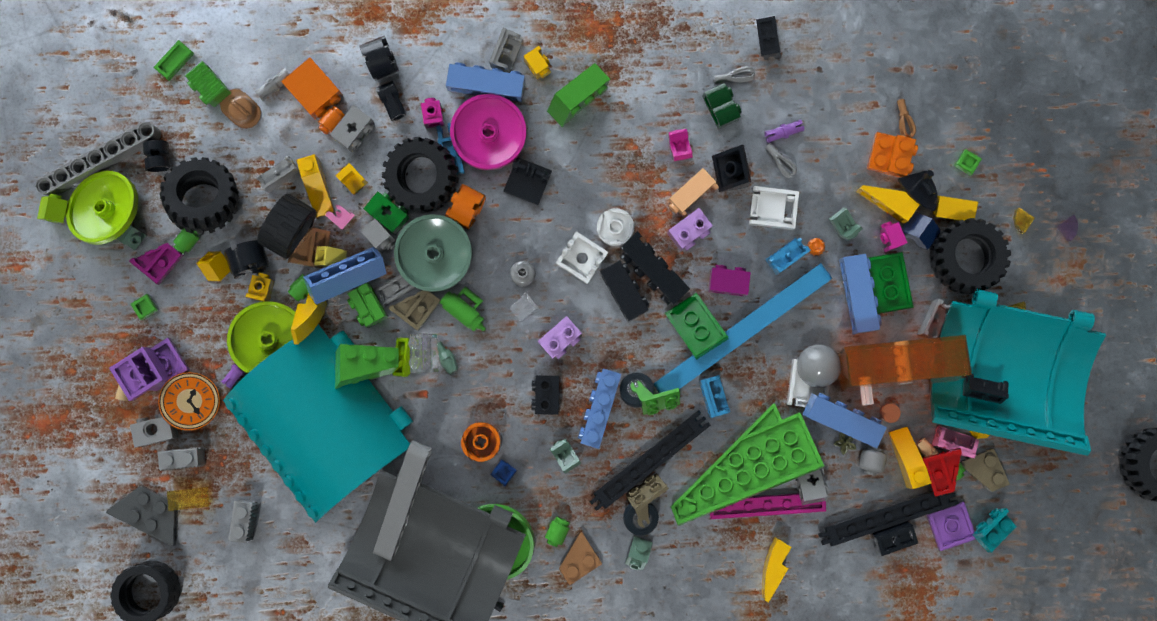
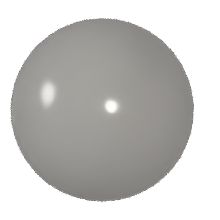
M816 344L809 346L798 357V374L809 386L816 388L829 386L835 382L840 374V358L832 348L826 345Z

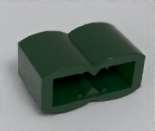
M725 83L703 93L704 102L718 129L740 119L741 108L738 103H734L732 89L729 86L727 87Z

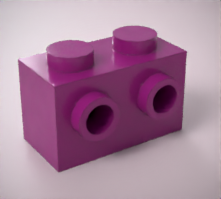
M716 265L715 268L712 267L710 269L708 292L746 297L749 293L751 272H746V268L735 267L734 270L727 269V266Z

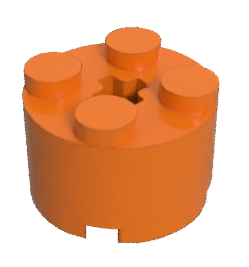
M461 184L458 192L455 191L450 201L453 205L448 208L445 216L454 220L459 225L471 229L476 221V216L480 214L486 195L467 185Z
M486 422L470 425L464 431L461 439V447L464 454L478 462L488 461L495 457L500 451L502 438L498 429ZM480 436L482 439H486L484 447L477 444Z

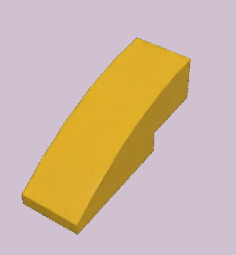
M308 293L306 304L297 305L291 327L294 344H299L319 324L327 307L326 301L315 304Z
M776 537L768 550L762 573V598L768 603L789 569L782 563L792 548Z

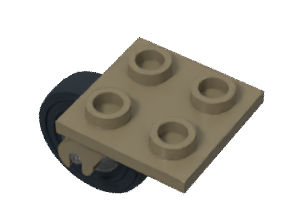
M657 473L648 476L642 484L633 487L625 495L630 504L624 511L623 521L626 528L635 535H647L658 524V511L650 502L669 488Z

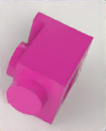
M436 98L425 99V102L421 103L425 128H434L439 125L445 126L440 101L436 100ZM435 109L433 113H428V110Z
M892 221L880 225L882 228L880 230V239L883 244H886L884 252L907 244L899 222L892 224Z

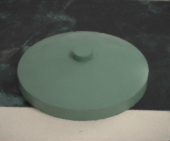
M437 214L423 215L410 221L399 233L394 247V259L399 273L410 285L423 291L439 292L455 286L464 278L471 264L472 247L468 235L454 220Z

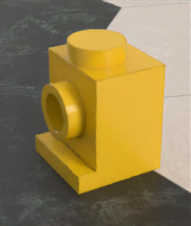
M537 46L523 56L524 62L536 79L540 77L545 78L551 73L549 69L550 62L544 54L541 55L540 46Z
M258 273V276L252 275L248 293H246L245 297L263 302L270 301L275 281L269 279L270 275ZM261 283L262 288L257 290L258 284Z

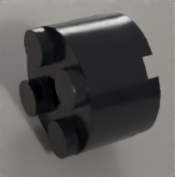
M385 36L359 45L362 56L366 60L365 63L375 81L399 71L395 56L390 51Z
M257 240L239 243L236 249L232 250L230 247L224 251L234 279L246 276L245 274L251 272L253 275L264 272L263 269L269 266L265 248Z

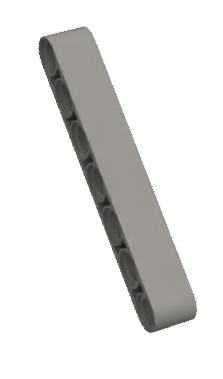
M142 122L39 178L35 184L36 190L46 196H49V194L60 195L80 184L90 175L104 171L141 151L144 142L159 140L161 132L153 124ZM152 129V133L147 136V131ZM135 138V142L130 145L131 139ZM118 147L117 153L113 154V150ZM101 156V161L96 163L97 158ZM84 165V170L80 172V168ZM67 175V179L63 182V177ZM50 184L49 190L46 191L47 185Z
M412 441L409 445L373 554L392 561L395 557L432 448L416 441Z

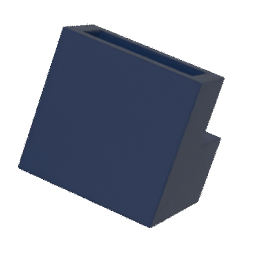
M914 212L909 221L902 227L905 237L914 240L919 247L926 250L930 248L941 232L933 218Z

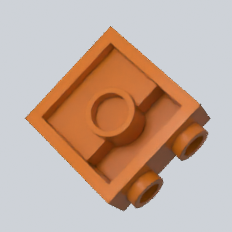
M876 132L867 169L898 178L911 174L914 163H911V159L918 150V145H915L916 139Z

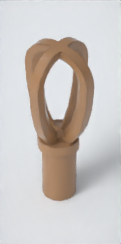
M900 99L897 101L900 112L901 136L912 138L916 134V126L907 111L905 99ZM904 117L908 123L910 135L906 131Z

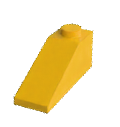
M315 154L296 159L310 203L317 212L316 218L325 216L327 211L335 213L320 159Z
M862 185L856 191L902 224L909 221L920 205L904 191Z
M908 427L888 432L906 488L915 489L931 484L926 465Z

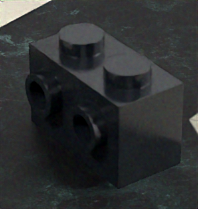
M536 375V380H532V391H535V399H532L531 410L535 411V414L559 415V376Z

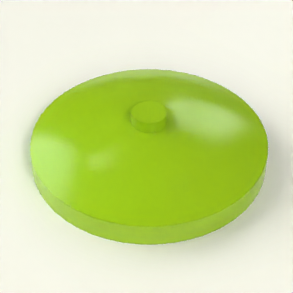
M101 171L90 175L75 188L68 201L66 221L70 231L78 239L92 245H102L117 239L130 227L138 209L137 190L128 178L115 171Z
M272 301L254 303L241 310L231 322L227 333L228 351L235 364L248 374L268 356L293 339L291 327L295 311L284 304Z

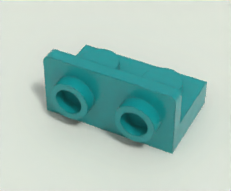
M995 508L989 513L990 517L986 521L979 523L976 526L977 530L972 534L988 553L993 552L1017 527L1006 515L1009 512L1007 508Z

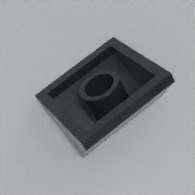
M744 145L712 156L719 192L747 188L750 185L751 177Z

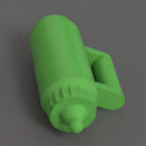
M465 286L458 295L452 294L449 291L441 299L440 304L443 305L442 308L465 327L473 331L477 329L486 330L483 326L484 318L476 311L483 300ZM463 294L476 304L473 308L461 299Z

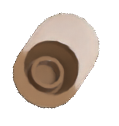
M238 89L230 90L231 94L220 102L221 111L240 128L254 127L261 117L260 107L245 92Z

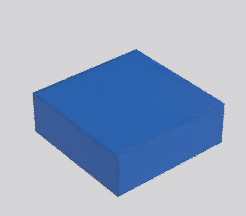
M501 459L490 475L506 486L517 470Z

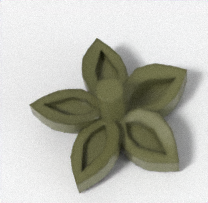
M839 432L840 440L836 441L833 445L841 447L842 455L846 454L848 449L856 450L855 444L852 443L854 438L850 436L846 438L845 434Z

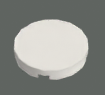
M618 208L605 211L597 222L599 238L610 246L623 245L634 233L632 217L626 211Z

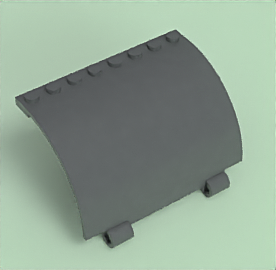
M380 470L362 522L344 559L330 580L328 588L399 621H489L526 534L508 527L513 513L494 505L491 514L421 483L396 555L392 561L373 554L400 470L397 477Z

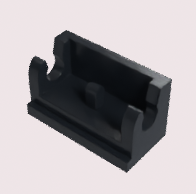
M775 16L756 19L761 57H764V60H768L769 57L780 59L781 54Z
M969 373V375L966 374L964 376L963 396L1001 404L1009 398L1008 381L994 382L976 378L974 374Z
M908 521L870 534L876 543L874 547L881 556L919 544L914 527Z

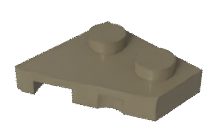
M422 290L395 305H391L388 309L419 331L441 300L431 292Z
M994 448L976 454L975 459L967 458L960 461L971 476L981 482L990 492L1010 485Z

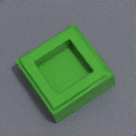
M965 149L954 166L971 176L982 159Z
M145 294L131 303L138 318L142 321L158 311L149 294Z

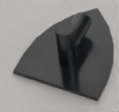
M926 170L898 178L903 189L913 200L923 207L935 211L938 198L936 186L932 180L934 176L933 171Z

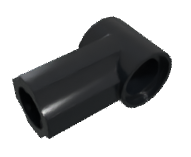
M393 81L376 87L378 96L382 104L384 103L391 121H398L406 116L404 107L399 99L400 95Z

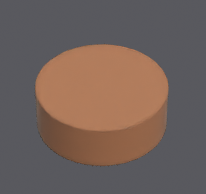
M885 404L881 407L880 417L884 422L894 423L900 418L901 412L897 405Z

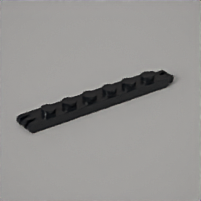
M700 410L691 415L593 493L595 497L589 502L591 505L597 500L600 503L594 509L597 511L602 506L604 509L608 508L711 426L709 422L704 424L703 427L701 425L706 420L704 416L699 420L696 419L701 414Z
M930 491L824 527L825 531L818 533L819 538L827 536V539L821 541L822 545L830 543V546H835L957 505L959 502L958 499L949 500L956 497L955 492L935 497L934 492Z

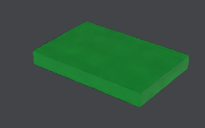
M903 252L869 257L871 262V269H869L870 277H873L875 285L873 293L878 300L877 314L914 308Z
M697 293L665 312L666 317L696 360L729 339Z

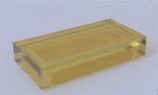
M208 487L167 491L168 511L210 506Z

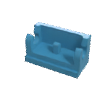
M795 238L765 261L774 273L778 275L811 250L808 246L802 244L801 238Z
M720 375L700 380L699 384L709 418L730 413Z

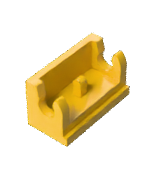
M937 196V206L935 211H933L935 217L954 220L975 218L978 206L977 201Z

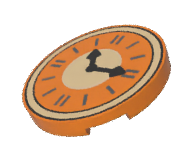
M192 372L181 373L169 379L162 387L158 399V407L163 419L170 426L187 431L198 430L209 424L217 414L220 404L219 393L214 383L207 377Z

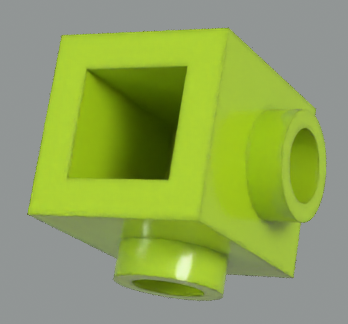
M56 194L41 197L37 219L53 223H64L68 201L62 200V196Z

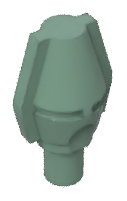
M441 341L436 343L435 347L439 352L441 366L449 375L455 373L458 366L454 354L450 350L445 349Z

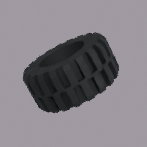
M414 137L412 140L409 138L403 140V144L397 143L394 146L395 150L393 152L389 151L387 154L389 157L388 162L384 161L383 167H386L385 172H382V178L386 181L383 183L384 188L389 191V197L394 199L396 204L412 211L430 212L435 208L443 207L442 204L444 202L448 203L451 200L450 195L455 193V184L459 182L457 177L459 170L458 166L455 165L456 160L454 156L450 154L447 148L431 139ZM419 157L430 159L435 164L437 171L435 183L424 193H416L410 190L405 180L407 167L413 160Z
M197 157L190 158L191 161H180L179 166L174 165L170 168L171 172L165 174L163 177L165 182H161L160 199L169 219L178 228H185L186 232L189 233L197 231L198 234H204V231L213 233L218 227L220 229L224 228L226 221H232V213H237V205L240 203L239 192L232 173H229L228 168L224 165L220 166L218 161L212 160L210 162L209 158L202 157L201 160H197ZM207 184L218 189L216 198L206 206L195 208L187 206L182 202L185 193L196 185Z
M975 218L960 220L946 227L937 236L938 239L933 242L932 247H934V250L930 251V257L934 258V261L930 263L932 268H936L937 272L934 273L936 278L941 277L942 281L940 283L944 286L949 285L950 290L954 292L960 291L963 294L974 293L976 289L986 290L998 284L1000 278L1005 277L1007 273L1005 268L1010 267L1011 263L1010 260H1007L1011 256V250H1007L1008 240L1002 238L1004 233L1001 230L996 231V225L993 223L986 224V220H975ZM963 239L976 242L983 250L985 257L984 265L981 271L976 274L964 271L957 263L955 250L957 244Z
M1147 428L1136 432L1133 435L1134 438H1129L1126 441L1127 447H1123L1121 450L1123 458H1119V464H1122L1123 469H1120V473L1125 475L1126 478L1123 481L1127 486H1132L1130 490L1134 494H1139L1143 499L1157 502V481L1150 470L1151 456L1157 450V428Z

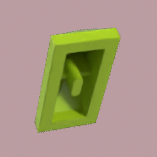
M397 338L396 348H398L399 366L392 376L407 377L424 361V358L411 338Z

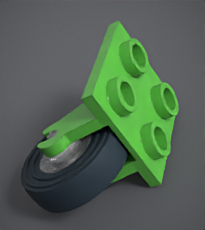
M631 373L620 384L619 390L622 400L628 406L634 408L641 407L643 415H654L659 410H672L677 405H680L679 388L654 394L652 380L643 373Z

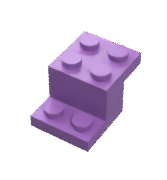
M166 338L152 348L141 347L109 368L129 401L135 400L147 391H158L172 377L190 371L171 338Z

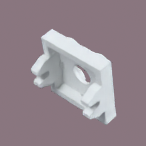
M576 231L572 239L567 243L566 248L563 249L556 265L588 285L607 256L608 251ZM579 253L587 255L588 260L586 263L580 264L577 262L576 257Z

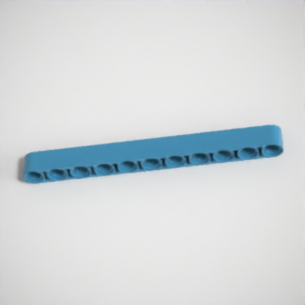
M820 263L725 332L729 338L727 341L697 360L692 355L656 381L654 387L659 393L682 388L832 279L831 275Z

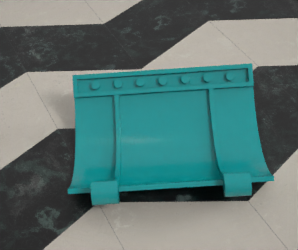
M976 289L973 294L972 305L952 301L940 332L932 369L930 391L932 423L1088 456L1091 452L1088 436L1085 435L1084 427L1085 396L1094 360L1106 337V333L1091 330L1095 322L1094 314L1071 310L1068 319L1004 306L997 304V293ZM972 373L976 378L994 382L1008 381L1009 398L1003 403L998 404L963 396L964 376Z
M319 324L299 344H294L292 339L268 356L243 377L223 399L227 409L233 413L237 422L245 429L249 438L258 446L261 454L267 458L274 471L279 474L284 484L289 487L296 500L301 503L308 516L315 523L358 486L408 450L410 443L401 431L414 422L402 406L392 411L369 379L335 389V352L340 344H355L344 330L329 339Z

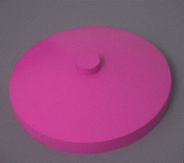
M481 94L466 100L456 110L450 125V137L454 150L465 163L481 170H496L509 165L520 155L526 141V124L522 113L510 100L495 94Z

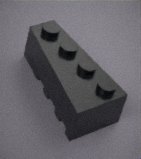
M637 231L621 246L620 258L627 265L630 263L635 268L633 271L639 278L644 277L648 281L647 286L653 292L657 291L661 295L660 299L667 306L669 304L674 306L690 288L675 271L667 269L669 266L662 257L654 255V248L649 243H643L640 240L642 235Z

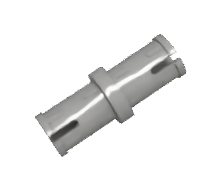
M284 68L272 79L269 78L268 82L256 90L255 93L264 101L275 91L278 92L280 90L279 88L284 85L281 81L289 73Z

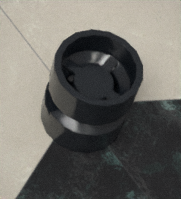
M163 140L144 142L143 153L147 156L144 159L145 171H169L171 168L170 158L167 157L169 154V143Z

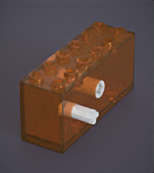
M966 335L848 346L837 353L841 362L839 374L841 392L860 390L862 406L874 404L872 389L959 381L972 375Z

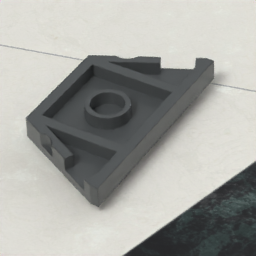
M143 485L136 488L106 511L107 514L170 546L176 544L174 530L176 527L175 513L177 512V502Z

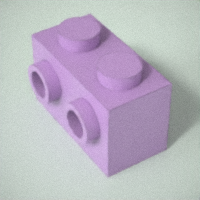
M698 208L669 229L667 234L680 251L684 248L687 251L696 244L694 241L699 237L701 239L707 237L711 233L709 230L713 225Z
M566 316L539 339L538 343L552 359H560L567 353L565 349L570 344L574 347L581 340L580 336L582 333Z

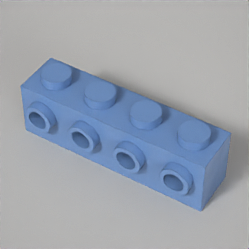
M458 62L455 65L449 64L446 81L448 91L470 95L495 94L510 101L522 102L525 86V75H522V73L518 71L507 73L498 68L487 70L478 65L467 67L465 64Z
M372 247L308 274L303 278L310 297L315 304H319L387 273L382 255L375 247Z
M866 254L841 258L839 263L853 335L880 330L882 321L880 315H877L876 307H878V300L873 293L875 285L874 279L870 277L869 269H871L870 259L867 258Z
M602 369V372L597 373L595 383H598L596 391L592 390L589 399L592 402L591 409H586L583 419L587 421L585 428L581 427L578 439H581V444L597 449L600 448L621 378L620 373L607 369Z
M813 393L811 394L803 412L804 416L878 448L887 428L881 424L882 420L873 416L870 419L864 417V412L855 408L853 411L846 409L848 405L838 400L836 403L829 401V396L819 393L818 396Z

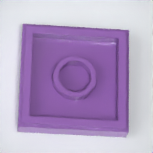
M964 501L926 515L939 551L975 540V537L972 535L975 531Z

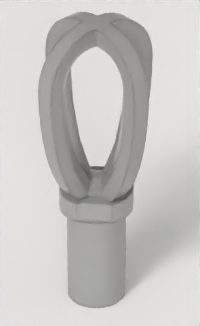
M746 66L727 74L715 75L714 79L715 83L725 81L749 82L753 80L755 72L752 67ZM751 72V76L733 77V75Z
M769 143L765 148L774 157L773 159L776 161L781 173L787 178L793 177L797 172L796 165L789 158L779 153L772 143ZM779 159L783 160L793 172L789 173Z

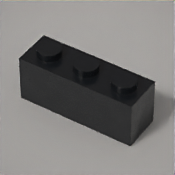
M619 260L600 271V275L626 321L629 323L648 312L647 307L650 305L645 296H640L638 292L640 287L636 280H631L628 274L631 272L626 263L622 264Z

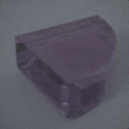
M1075 215L1070 216L1057 226L1068 242L1076 236L1078 231V221Z

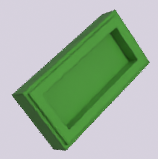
M178 40L153 68L170 81L194 53Z

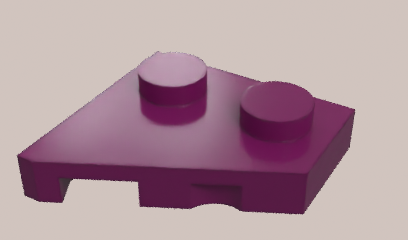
M165 243L158 246L155 250L145 252L144 255L131 258L129 262L153 282L160 285L184 255L171 244Z

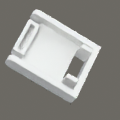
M754 186L753 191L760 193L752 194L750 217L757 218V220H749V225L794 230L799 191ZM786 201L793 202L791 218H784Z
M792 359L787 405H792V400L795 398L794 406L806 407L812 393L817 396L819 393L828 396L829 386L816 388L807 385L798 374L797 359Z

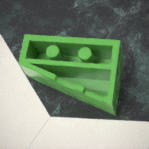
M594 63L555 93L547 112L563 127L586 105H590L597 95L601 96L606 92L610 78Z
M340 344L335 352V389L344 385L359 383V381L393 374L399 366L398 348Z

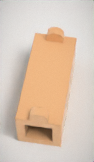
M702 168L669 198V208L675 214L679 213L686 218L688 216L686 213L687 209L710 188L717 190L719 186L708 172Z

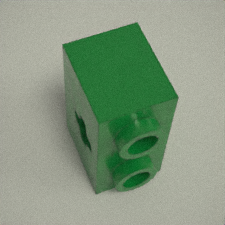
M377 191L363 209L396 235L410 218L406 214L408 210L402 206L394 205L392 203L393 199L384 192L382 195ZM385 209L390 210L392 213L389 215L386 214L384 211Z

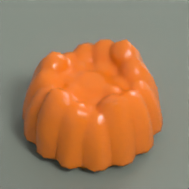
M813 238L808 242L807 246L811 250L809 253L813 256H819L825 251V242L822 239Z

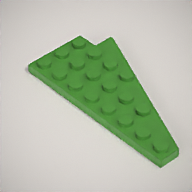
M772 404L671 506L677 525H683L823 468L824 464L801 413L799 412L782 419L776 404Z

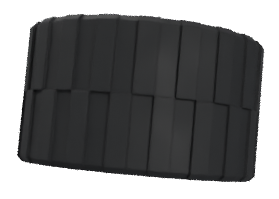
M285 194L276 202L259 230L258 243L284 259L290 258L307 231L312 227L317 213L316 210L294 196Z
M146 561L123 570L116 577L110 592L111 604L115 613L123 621H156L166 616L177 605L181 594L178 576L167 564L160 563L159 561ZM141 574L151 576L160 587V602L151 611L139 607L132 596L133 582Z

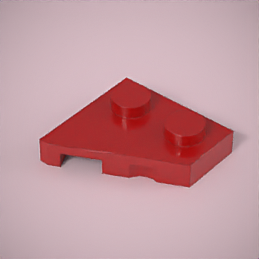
M961 448L923 458L935 497L955 492L960 456L962 454Z

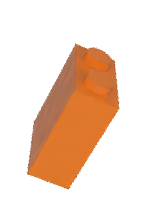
M310 57L281 81L314 119L322 117L327 109L332 105L338 104L343 96L340 90Z

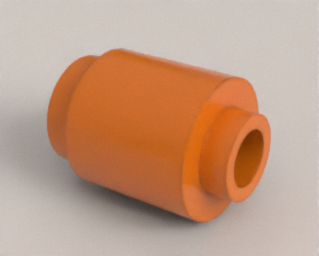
M335 106L331 109L329 108L318 121L320 125L318 128L326 135L331 133L345 114Z

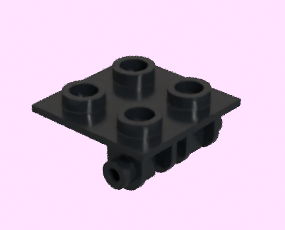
M517 157L516 161L514 160L512 164V171L503 192L539 205L552 170Z

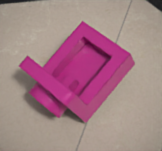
M687 129L669 132V146L673 160L679 161L693 158Z

